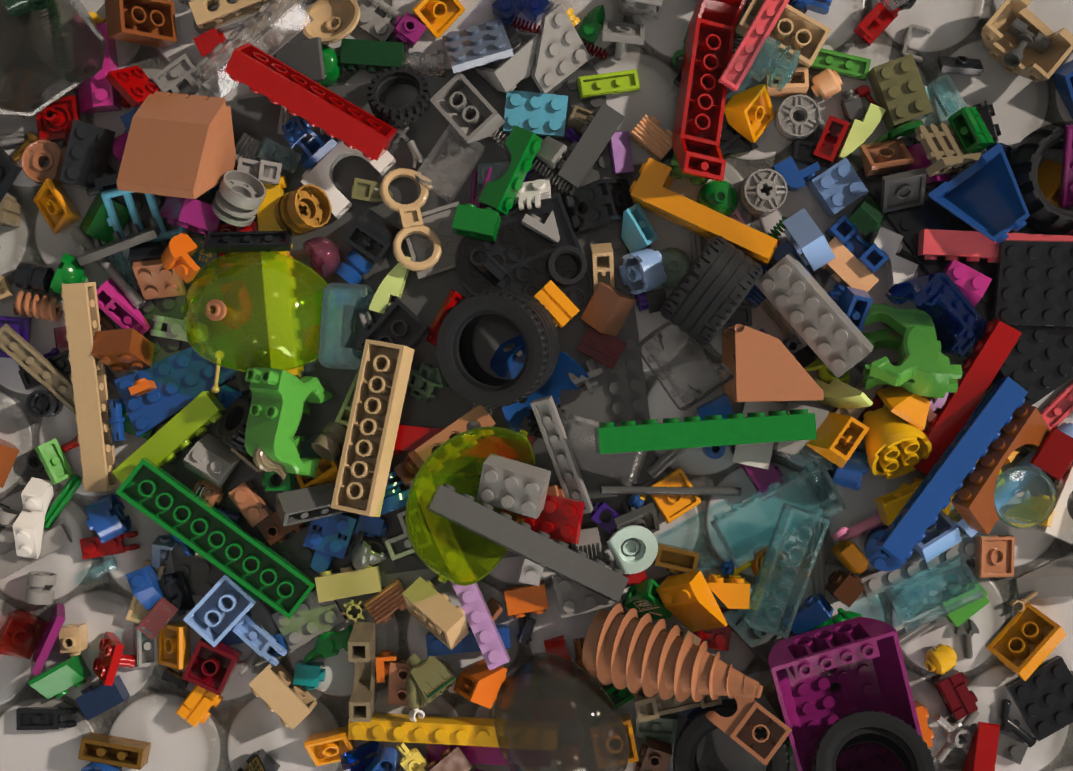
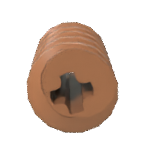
M24 290L19 291L13 305L15 315L19 314L22 317L27 316L29 318L35 317L36 319L43 318L46 321L52 320L53 322L59 321L63 311L62 302H58L57 296H52L50 300L48 294H45L42 298L40 293H36L34 296L33 292L29 291L25 294Z

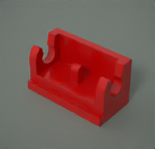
M881 0L857 25L853 32L870 46L898 16L897 13L900 10L891 0Z

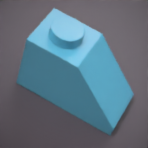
M639 203L623 212L621 238L630 253L639 251L659 239Z

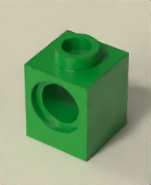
M265 471V474L262 475V485L265 486V491L294 489V474L288 473L285 480L282 479L281 485H276L273 481L275 474H278L277 472Z

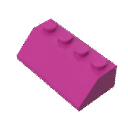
M106 23L84 25L73 32L80 114L122 111L121 104L118 102L119 98H121L120 93L106 79L109 71L118 70L116 40L108 38Z

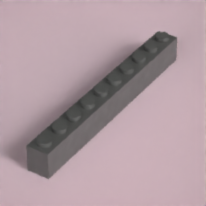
M444 483L443 486H436L426 510L612 602H619L629 578L623 576V571L616 568L611 570L605 567V562L596 558L591 560L586 557L587 554L578 549L573 551L563 541L557 540L554 542L549 539V534L542 531L536 533L530 530L531 526L522 521L518 524L512 521L513 517L504 512L498 514L493 511L494 507L484 502L480 505L474 502L475 498L466 493L460 495L454 492L456 488Z

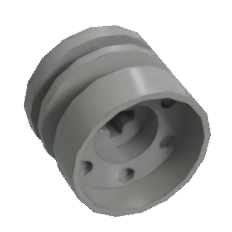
M769 168L759 169L753 172L741 185L738 194L739 203L749 215L766 217L775 212L785 202L788 194L787 183L784 177L777 171ZM764 188V190H768L769 193H761V190Z
M239 170L227 171L220 182L219 190L215 194L211 208L218 218L228 224L239 227L249 226L254 221L258 208L265 198L266 188L260 180L249 173Z

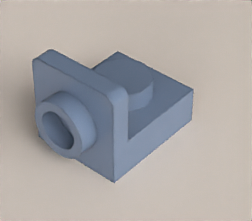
M159 535L152 543V567L160 568L163 562L168 560L170 551L179 543L171 535Z

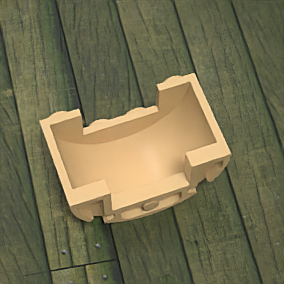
M1005 0L981 31L982 40L989 50V56L1003 64L1004 69L1011 74L1016 73L1033 82L1048 80L1073 50V34L1065 27L1054 33L1026 8L1033 0ZM1017 17L1029 25L1027 30L1035 35L1040 32L1049 38L1051 42L1041 54L1031 47L1024 49L1022 52L1024 57L1020 64L1016 67H1011L1005 63L1004 56L1009 49L1017 46V38L1006 31Z

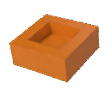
M143 378L135 381L134 386L128 389L131 396L138 397L157 389L155 381Z

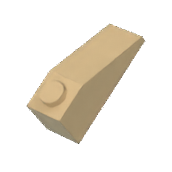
M611 243L590 244L593 293L599 282L615 289L614 257Z

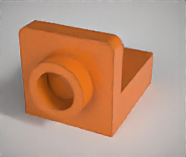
M382 650L375 657L377 683H384L387 676H389L390 663H386V661H396L398 658V653H393V650Z

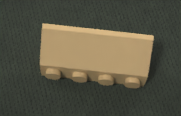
M751 0L737 24L735 32L742 36L745 35L764 0ZM787 4L764 43L763 48L796 67L810 68L832 29Z

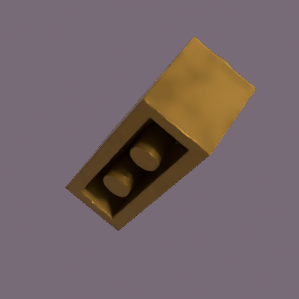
M90 732L81 739L78 759L140 770L148 763L151 742Z

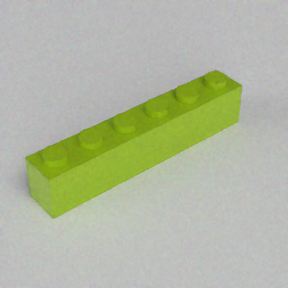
M212 391L201 392L113 470L112 473L122 484L142 458L147 457L160 468L166 463H171L177 458L176 454L180 450H186L192 445L191 441L196 436L200 437L208 430L206 427L211 423L218 422L226 408L218 401Z

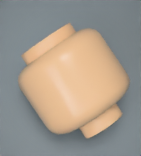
M827 68L812 78L814 85L811 86V89L816 98L821 96L822 99L827 100L841 91L843 82L836 70L832 71Z

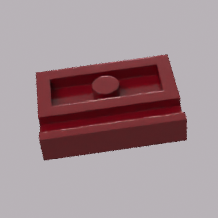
M589 326L577 351L613 370L627 343L613 335L600 333L592 326Z

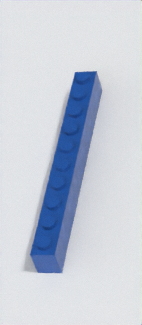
M1008 376L997 380L876 543L879 548L893 559L901 562L907 560L912 555L913 547L924 539L927 528L935 524L938 520L937 515L950 504V497L954 492L961 489L964 478L975 470V464L979 458L981 459L987 454V447L990 443L998 439L1001 434V428L1012 420V414L1016 408L1024 404L1026 400L1024 397L1028 391Z

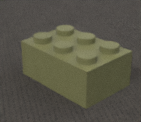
M913 54L875 66L868 72V79L876 101L880 107L886 109L883 120L887 131L906 122L925 118L933 112Z

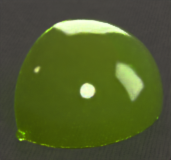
M233 252L214 259L198 272L189 287L185 303L181 307L185 335L191 347L210 362L225 368L247 372L248 368L253 367L290 370L306 365L325 354L333 346L340 330L344 331L345 323L340 320L338 302L328 284L315 271L303 263L274 252ZM212 299L223 301L227 307L226 316L220 321H212L206 315V305Z
M489 426L462 432L438 447L423 463L415 476L406 503V529L416 554L428 568L439 575L438 580L440 582L446 583L448 580L461 586L474 584L487 576L500 563L508 550L426 510L436 486H443L444 483L456 488L454 492L460 495L463 493L469 494L475 498L474 502L481 505L482 502L476 501L483 463L491 453L536 466L534 451L527 437L528 432L521 429L520 432H516L507 428ZM492 506L494 507V512L498 514L501 512L507 513L513 517L512 521L518 524L520 521L524 522L525 515Z

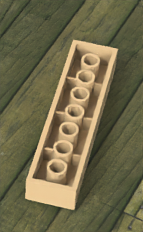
M366 339L330 508L365 516L380 517L415 349L405 345Z

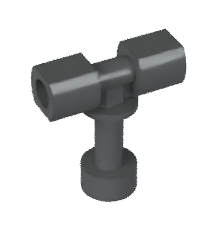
M1017 17L1006 31L1017 38V46L1009 49L1004 56L1005 63L1011 67H1016L1020 64L1024 57L1022 53L1024 49L1031 47L1041 54L1051 42L1049 38L1040 32L1035 35L1027 30L1029 25Z

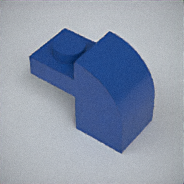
M792 156L770 168L784 177L788 191L802 190L807 186L805 181L808 182L817 177L816 173L821 170L818 162L799 171Z

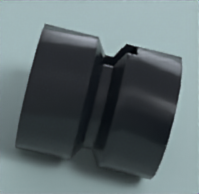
M21 262L17 266L14 281L17 288L49 293V288L55 274L51 267H38L35 264Z
M37 390L30 393L25 402L27 411L35 417H54L63 408V403L48 390Z

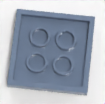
M492 19L484 24L472 25L464 30L451 31L447 35L442 36L453 73L514 56L501 19Z

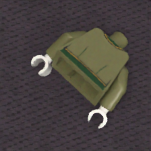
M414 653L406 660L412 668L406 677V691L409 707L412 709L408 716L411 721L416 722V713H418V717L421 719L425 716L424 711L419 710L420 706L422 708L446 690L450 693H456L453 691V688L456 684L457 676L450 663L436 659L434 656H430L422 661Z

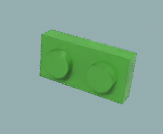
M56 438L35 447L53 485L74 475Z

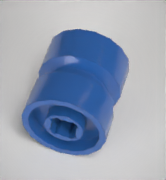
M352 249L346 257L347 262H341L334 271L355 288L362 280L361 274L368 273L373 265Z

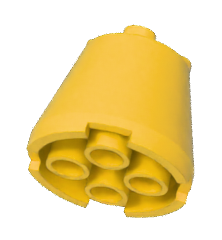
M887 406L875 411H868L863 415L864 420L862 423L870 428L863 441L869 467L875 476L882 475L886 479L906 475L915 470L914 466L918 462L929 457L932 445L927 436L920 429L891 412Z

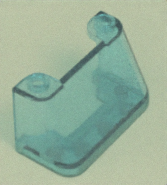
M330 283L324 288L318 355L322 366L332 369L359 371L363 352L354 350L357 309L369 308L375 290L368 285Z

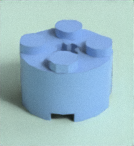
M646 248L622 257L624 260L623 265L619 266L620 278L624 286H629L631 289L630 293L637 295L656 289L666 282L667 275L664 272L662 255L658 250L653 251Z

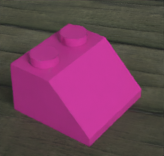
M953 259L947 263L928 300L966 319L983 297L992 279Z

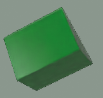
M101 194L95 196L80 227L86 234L108 243L115 240L113 236L114 230L112 226L109 227L107 217L109 216ZM111 198L122 230H124L131 217L128 208L114 198Z

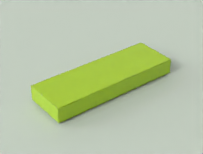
M637 69L577 78L580 99L640 90Z

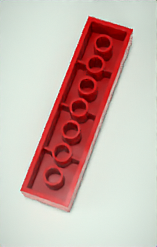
M250 43L234 49L224 71L230 75L233 81L246 84L252 92L263 94L268 97L271 103L282 105L287 108L290 114L301 116L306 119L309 125L320 127L325 130L328 136L338 138L344 141V145L351 149L356 148L363 152V156L367 159H375L377 161L387 151L397 132L396 128Z

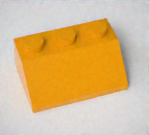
M1027 602L1025 609L1022 612H1018L986 648L1011 671L1026 681L1064 639L1066 634L1060 625Z

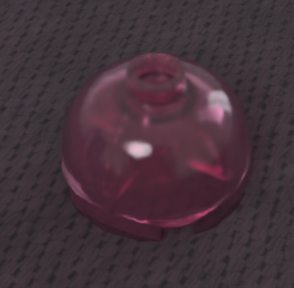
M321 236L303 242L304 253L306 256L309 255L311 259L309 264L320 279L335 273V270L340 265V255L342 254L341 248L337 243H333L330 239Z

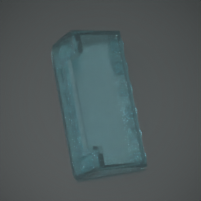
M810 462L804 466L805 470L799 473L794 471L786 476L787 479L779 483V481H776L768 486V490L762 493L758 491L749 496L750 500L744 503L742 501L737 502L731 506L730 511L726 513L721 511L712 517L714 520L711 521V525L730 563L736 569L755 559L753 554L822 516L830 518L847 508L824 463Z

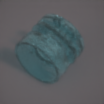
M768 35L752 64L748 77L761 82L766 75H769L768 86L772 87L777 79L779 82L775 90L781 92L783 87L791 80L798 66L801 51L795 49L790 57L788 54L792 46L788 45L781 53L779 52L781 41Z

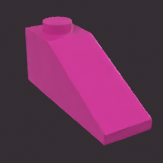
M111 278L97 289L98 307L122 329L133 328L141 335H144L151 328L139 309H136Z

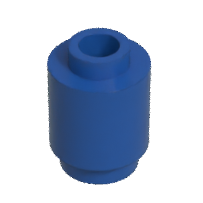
M712 446L702 447L705 456L719 459L724 455L726 447L718 446L716 453L712 451Z

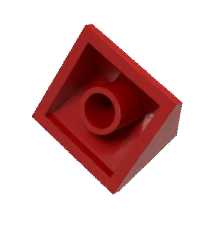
M1053 427L1030 463L1057 481H1060L1073 462V438Z

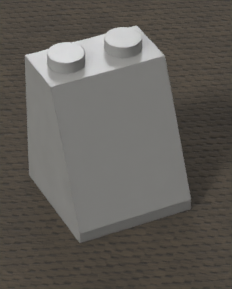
M780 401V404H782L781 411L786 410L787 414H789V410L808 409V413H815L816 431L829 415L827 410L789 401ZM809 440L774 442V455L790 458L791 454L798 455Z

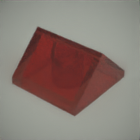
M21 608L8 613L0 629V654L30 660L48 622Z

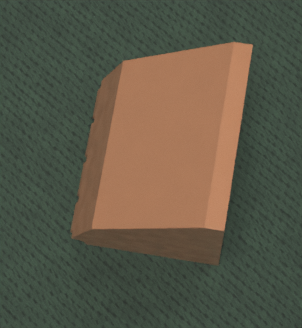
M155 91L153 95L149 94L132 117L116 181L117 189L196 199L219 184L227 171L237 170L230 105H226V99Z
M741 324L733 325L722 331L724 336L722 337L723 394L726 393L728 395L730 403L824 400V391L779 338Z

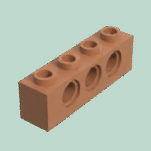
M482 405L476 406L415 449L416 453L427 465L426 473L430 470L432 473L443 467L441 462L447 458L450 461L460 455L458 450L464 446L467 449L478 442L476 440L478 436L483 434L486 437L495 430L493 426L496 422L485 407H482ZM475 421L479 425L476 433L468 431L467 425L469 422ZM454 433L461 436V443L457 446L450 442V437ZM437 445L444 449V455L440 458L433 454V448Z

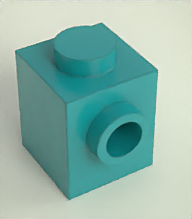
M299 660L295 664L293 685H301L303 689L313 690L315 687L318 688L321 682L325 681L326 669H323L324 663L312 661L306 664L305 660Z

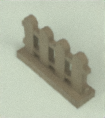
M941 123L937 127L934 124H930L928 127L920 125L915 129L917 140L921 142L927 153L928 160L932 162V165L925 169L929 177L964 171L976 163L984 154V152L966 154L950 124Z

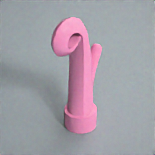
M877 512L876 515L852 527L838 528L833 532L832 539L835 541L855 539L870 530L887 525L880 520L879 513Z

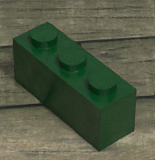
M344 38L341 42L340 64L348 72L366 70L367 73L376 74L378 71H383L386 68L392 71L391 67L396 66V69L399 70V67L405 64L406 48L404 43Z

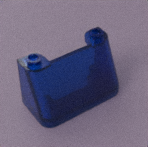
M936 271L894 284L885 293L893 304L900 305L906 301H912L919 310H923L931 316L936 330L937 341H941L942 353L963 357L985 332L986 322L946 273Z

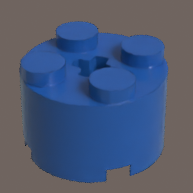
M856 448L842 469L832 463V470L828 469L827 481L858 491L861 486V477L866 475L869 469V464L866 462V451Z
M115 494L106 495L85 506V511L89 517L86 519V524L91 531H96L101 543L108 542L132 529L130 516H125L123 512L125 506Z
M880 526L871 530L864 542V550L869 563L879 571H894L907 561L901 562L893 559L876 545L888 526Z

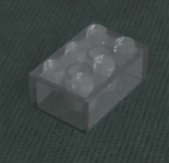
M449 124L416 172V182L451 204L484 155L485 146L477 141L468 144L458 131Z

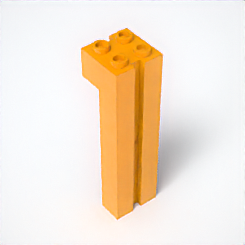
M650 157L647 163L643 162L639 170L641 175L637 181L632 183L629 190L634 205L639 203L642 209L710 241L714 236H722L728 243L733 244L736 249L744 252V255H748L753 261L768 267L777 249V239L669 190L674 180V177L669 176L672 167Z

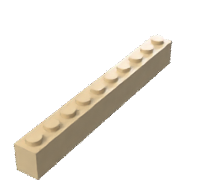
M96 282L61 284V297L64 303L63 316L66 321L67 330L66 340L69 347L68 360L71 365L70 379L73 383V402L76 410L75 422L78 428L77 441L80 446V464L82 465L83 472L82 483L85 492L110 491L118 487V482L112 473L116 469L111 424L108 423L110 415L107 401L109 399L105 364L91 355L95 332L101 331Z

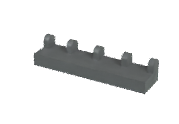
M154 217L150 218L151 226L140 230L138 224L132 225L134 233L121 237L118 231L113 232L115 240L102 244L99 238L94 239L96 247L85 251L82 245H78L77 251L80 255L77 260L80 266L157 238L161 233V229Z

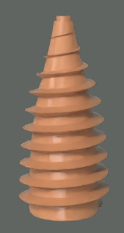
M621 603L616 604L612 610L606 608L599 610L592 619L585 636L582 651L583 666L591 677H598L602 685H609L613 682L617 689L622 690L628 686L631 693L635 694L643 690L647 697H653L659 693L660 698L663 700L670 699L675 694L679 702L685 701L691 694L695 702H700L706 695H710L712 700H716L720 696L755 699L760 698L763 690V685L733 668V663L728 665L720 659V651L714 656L707 651V641H704L698 647L694 644L692 632L684 639L681 638L678 625H675L670 632L666 631L664 619H660L654 626L652 625V617L649 613H646L639 620L638 612L635 608L630 609L625 615L624 607Z

